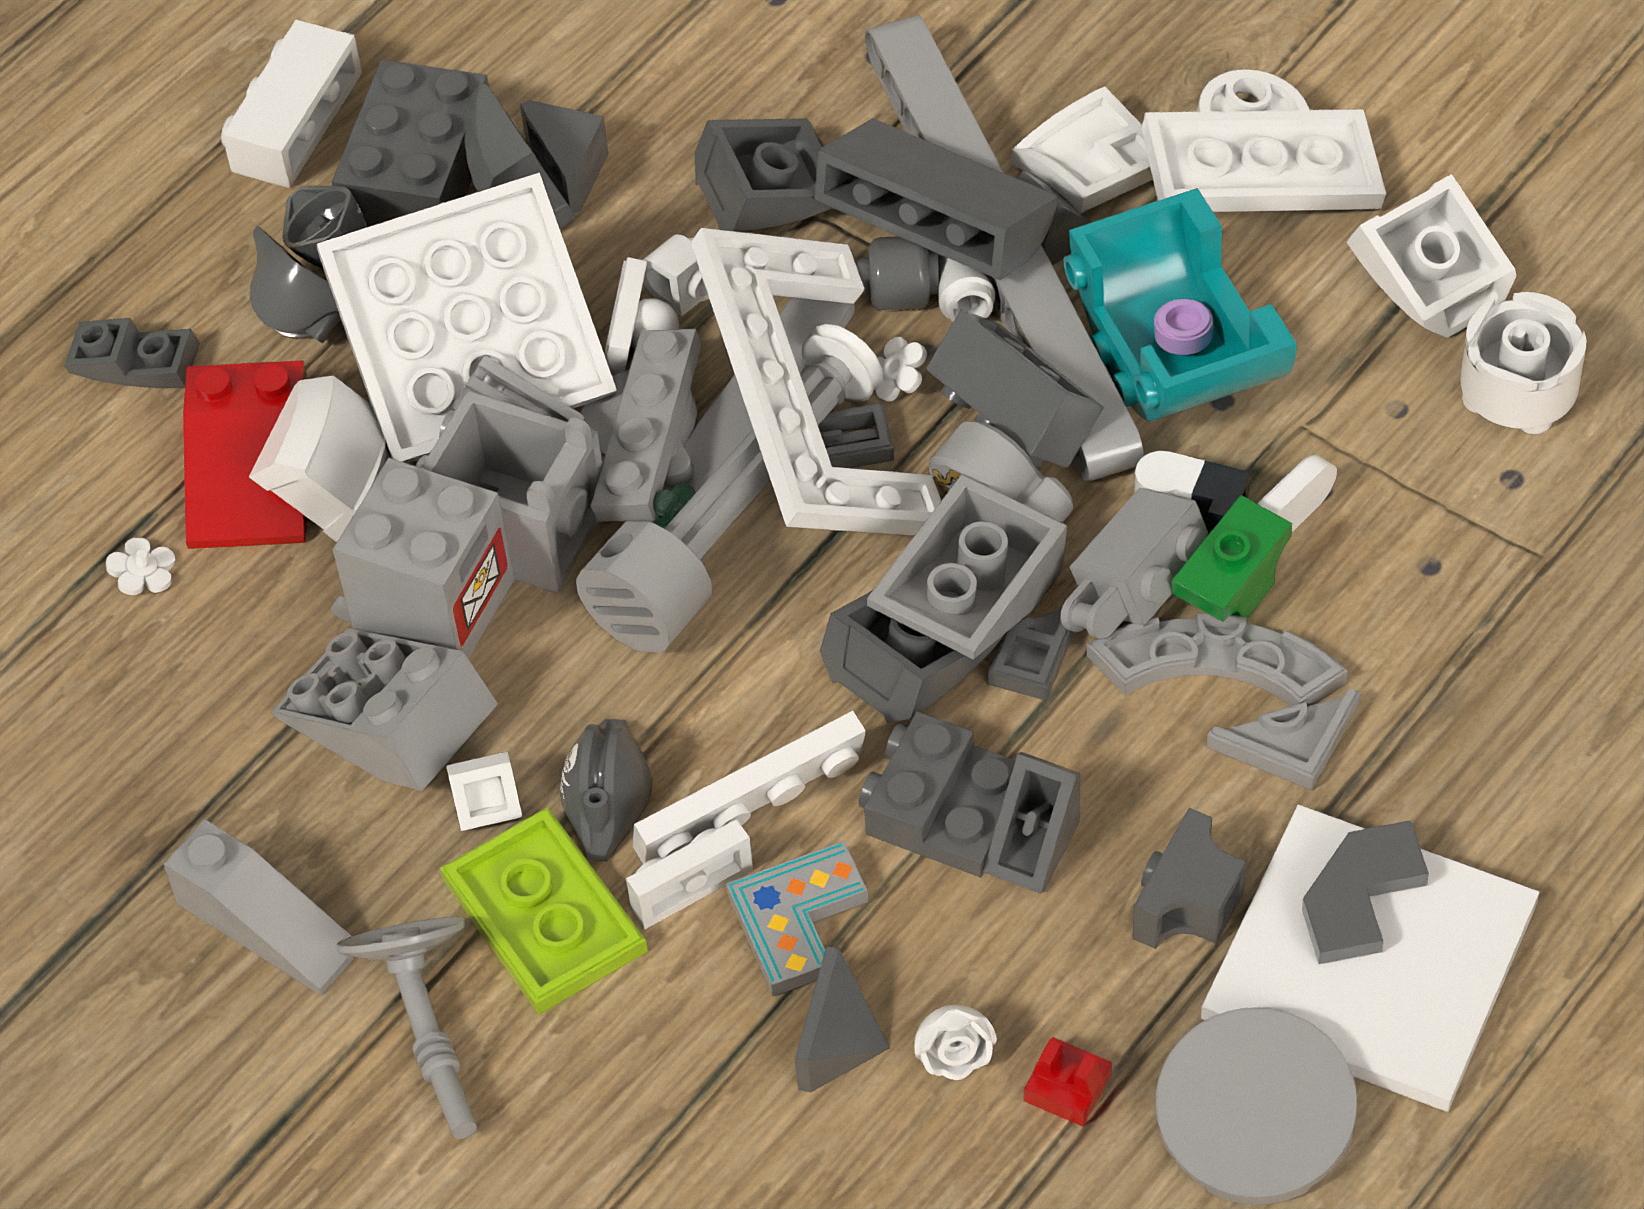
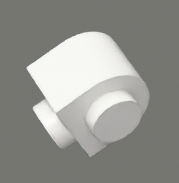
M676 234L643 259L647 261L643 284L654 298L668 303L677 314L683 316L699 302L707 300L709 296L691 245L693 238Z

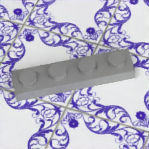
M696 329L648 330L640 332L591 504L597 522L653 521L655 519L702 346Z

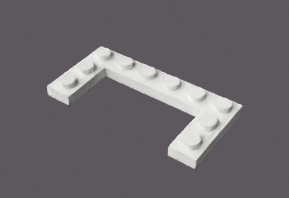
M701 228L691 241V245L786 527L916 535L941 502L933 477L926 474L832 467L772 296L854 304L864 291V287L849 245Z

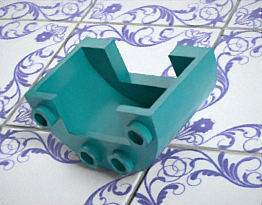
M1198 188L1069 230L1071 255L1064 257V269L1071 287L1074 290L1079 289L1086 317L1092 331V335H1089L1104 366L1107 367L1125 406H1130L1141 418L1147 421H1155L1285 377L1292 370L1296 358L1297 343L1272 304L1249 311L1221 266L1222 225ZM1178 299H1191L1204 304L1211 311L1213 317V337L1209 345L1203 350L1189 355L1172 354L1162 349L1155 340L1154 317L1158 309L1164 304Z

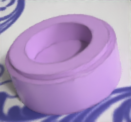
M1178 299L1164 304L1158 309L1154 317L1155 340L1162 349L1172 354L1189 355L1203 350L1209 345L1213 337V317L1211 311L1204 304L1191 299Z

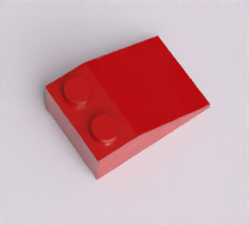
M303 360L187 366L183 406L185 528L188 549L306 543L307 517L274 492L265 490L249 478L294 386L299 380L308 379Z

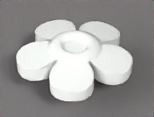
M895 337L889 340L884 347L886 359L877 357L883 370V382L876 389V394L887 402L895 400L899 395L900 389L909 394L913 393L920 386L922 375L914 368L921 366L927 357L926 349L917 342L908 344L903 338Z
M132 538L125 543V554L113 552L107 557L106 570L111 576L119 578L118 588L125 594L133 596L140 594L143 591L144 584L152 592H162L171 585V574L168 570L174 567L175 555L167 547H157L150 553L148 540Z

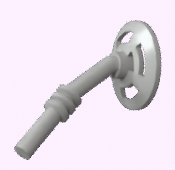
M443 917L409 922L372 930L339 941L337 943L338 953L353 958H366V960H385L388 973L396 974L398 986L416 1039L412 1050L422 1077L427 1083L433 1084L452 1136L456 1139H464L474 1134L477 1125L457 1076L460 1064L454 1048L451 1046L449 1036L445 1032H440L420 969L426 966L424 953L442 945L465 927L464 918Z

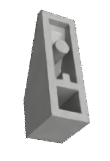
M205 819L163 864L178 905L321 996L355 959L338 953L337 943L351 937L346 930L252 848Z

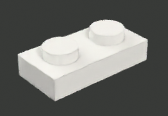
M735 819L719 829L711 828L703 831L689 845L665 858L649 860L635 874L626 878L632 913L644 930L726 886V883L739 879L753 871L750 838L738 820Z

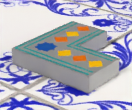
M844 841L726 883L728 898L772 996L817 981L825 948L813 922L868 902V890Z

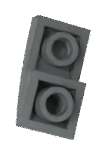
M131 318L81 321L78 324L65 367L71 374L107 383L147 388L185 387L187 366H193L200 342L191 329L139 332Z

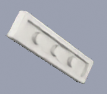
M851 711L635 823L633 833V848L643 864L654 858H665L689 845L697 835L711 828L719 829L735 819L742 826L748 821L752 811L770 802L773 806H780L793 800L805 789L806 783L823 774H826L828 778L843 774L858 762L859 756L862 753L866 730L854 711Z

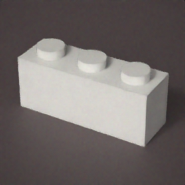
M300 20L294 21L285 37L275 43L271 59L260 76L253 78L250 82L246 98L235 115L229 116L224 123L221 142L226 149L231 172L287 188L292 187L362 74L354 35Z

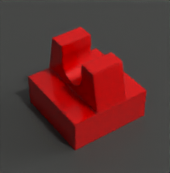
M1052 1037L1046 1044L1031 1077L1024 1087V1102L1084 1127L1112 1075V1062Z

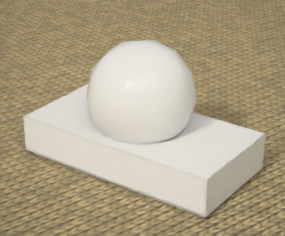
M627 257V261L623 262L604 353L612 377L625 371L630 345L636 350L641 331L679 329L677 313L668 303L657 298L639 301L647 261Z

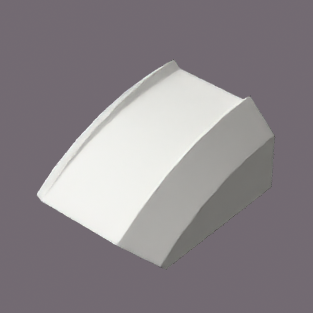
M1452 174L1433 184L1428 191L1381 217L1377 215L1359 225L1346 242L1376 283L1408 316L1425 329L1446 338L1466 328L1471 316L1485 302L1494 298L1495 304L1505 301L1517 276L1515 268Z
M335 376L299 380L277 419L249 478L265 490H271L324 529L323 532L338 542L387 459L390 458L386 440L372 405Z

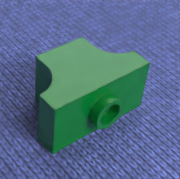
M1240 495L1172 579V594L1222 622L1230 615L1248 618L1275 584L1276 565L1284 547L1292 537V523Z

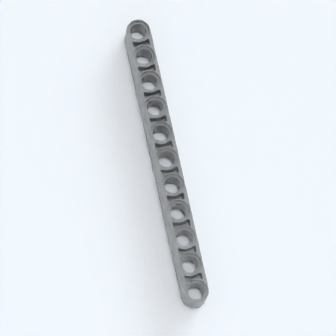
M916 14L866 29L865 42L870 62L905 132L1003 173L922 17ZM1040 245L1029 261L1002 280L984 274L995 290L993 305L1004 327L1104 407L1072 460L1081 478L1087 483L1136 467L1140 459L1144 457L1139 432L1042 245Z

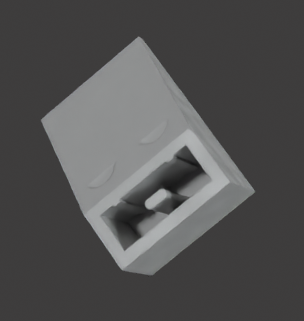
M347 628L328 643L325 653L305 675L299 677L290 685L287 695L271 712L276 719L378 779L423 791L498 703L463 651Z

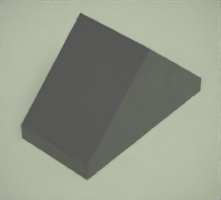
M532 100L521 103L520 108L525 140L573 213L581 211L608 156L604 116Z
M1024 752L1017 754L983 868L984 873L1038 893L1045 891L1080 822L1079 772Z

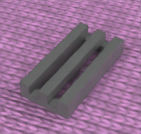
M883 403L830 411L818 425L832 467L853 468L894 461V448ZM872 426H875V427H876V428H873V429H867V430H861V431H855V432H849V433H843V434H842V431H848V430H854V429H860V428H866V427H872Z

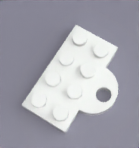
M1234 70L1215 77L1205 86L1196 112H1145L1141 128L1158 201L1198 188L1213 212L1382 208L1386 191L1363 109L1309 110L1303 96L1285 80L1257 70ZM1247 93L1256 97L1259 102H1246L1235 94Z

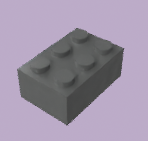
M381 59L332 179V186H342L350 190L360 207L366 227L466 196L472 176L468 167L465 148V117L469 96L480 84H487L489 86L486 74Z

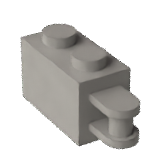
M1139 488L1071 564L1070 569L1078 587L1063 604L1061 610V623L1063 627L1073 632H1080L1086 628L1092 637L1106 639L1123 620L1145 626L1172 595V579L1209 535L1196 501Z

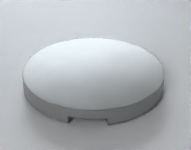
M1256 1007L1241 1008L1215 1015L1201 1022L1185 1034L1174 1046L1162 1067L1156 1088L1157 1123L1162 1142L1169 1156L1174 1159L1176 1164L1190 1178L1205 1187L1208 1193L1231 1202L1252 1205L1273 1204L1307 1193L1308 1188L1323 1179L1338 1164L1342 1156L1346 1155L1355 1132L1357 1120L1356 1087L1352 1072L1342 1052L1318 1027L1303 1018L1281 1010Z

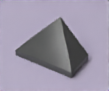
M826 946L795 1056L798 1090L806 1092L815 1091L890 1049L840 949Z

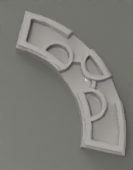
M1197 612V618L1172 619L1160 622L1158 617H1153L1145 626L1131 623L1115 629L1106 639L1097 638L1087 644V657L1124 696L1141 687L1168 678L1210 675L1232 678L1260 687L1277 696L1289 706L1306 702L1307 706H1311L1345 685L1348 677V670L1328 653L1306 639L1287 630H1284L1281 634L1268 628L1247 623V617L1230 615L1224 622L1208 613Z

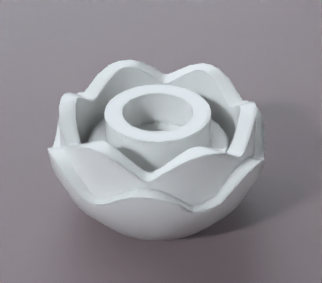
M947 1005L933 1011L920 1024L914 1039L915 1057L923 1062L930 1074L936 1076L943 1075L953 1080H961L969 1076L974 1069L985 1066L990 1062L992 1045L996 1044L997 1037L990 1021L976 1009L964 1005Z

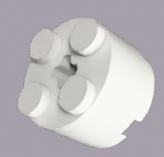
M1534 292L1514 293L1513 300L1495 304L1494 298L1482 304L1471 316L1466 331L1460 377L1463 392L1462 400L1465 407L1491 422L1510 428H1519L1529 434H1541L1551 427L1552 422L1564 416L1572 408L1578 396L1587 344L1585 332L1582 333L1575 323L1576 315L1573 311L1555 298Z

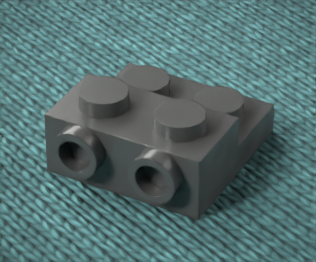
M917 711L909 726L898 723L891 732L885 751V757L890 761L883 774L872 771L862 786L859 806L864 808L866 835L981 878L1015 760L974 746L973 731Z

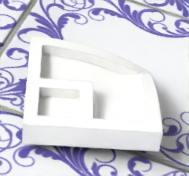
M1105 86L1084 96L1052 116L1026 136L1011 151L1010 162L1014 167L1029 172L1044 181L1080 213L1153 180L1141 128L1142 124Z

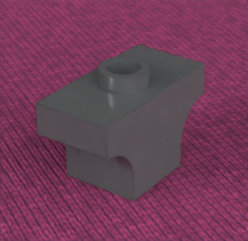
M1188 808L1164 853L1155 851L1149 858L1141 879V886L1144 888L1133 908V940L1156 949L1168 937L1177 934H1192L1217 944L1243 896L1246 861L1225 853L1215 845L1211 838V816Z

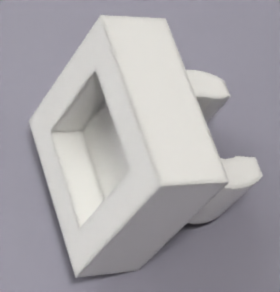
M508 752L446 766L461 831L522 817Z

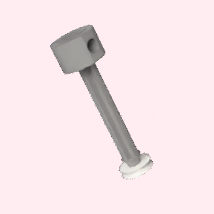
M831 324L817 326L811 334L812 336L807 337L801 345L802 358L806 364L802 370L801 379L817 425L821 423L836 404L843 403L844 400L857 403L866 401L872 395L873 390L878 389L883 382V370L878 358L869 346L854 333ZM754 429L665 528L652 522H624L576 578L577 592L583 605L594 620L619 642L639 652L663 653L711 597V579L700 559L770 481Z

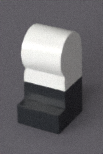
M1168 451L1149 453L1142 457L1136 465L1135 492L1139 488H1144L1196 501L1209 534L1240 495L1246 498L1249 497V471Z

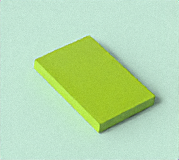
M548 807L440 867L442 880L538 1015L648 952L646 939Z

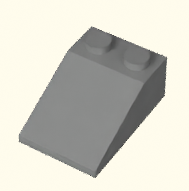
M961 474L868 596L867 606L974 660L1032 612L1061 573L1064 563L1067 525Z

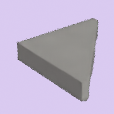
M1348 689L1343 697L1307 706L1306 702L1278 709L1258 715L1257 721L1229 729L1215 726L1211 728L1207 735V748L1313 790L1360 705L1361 692Z

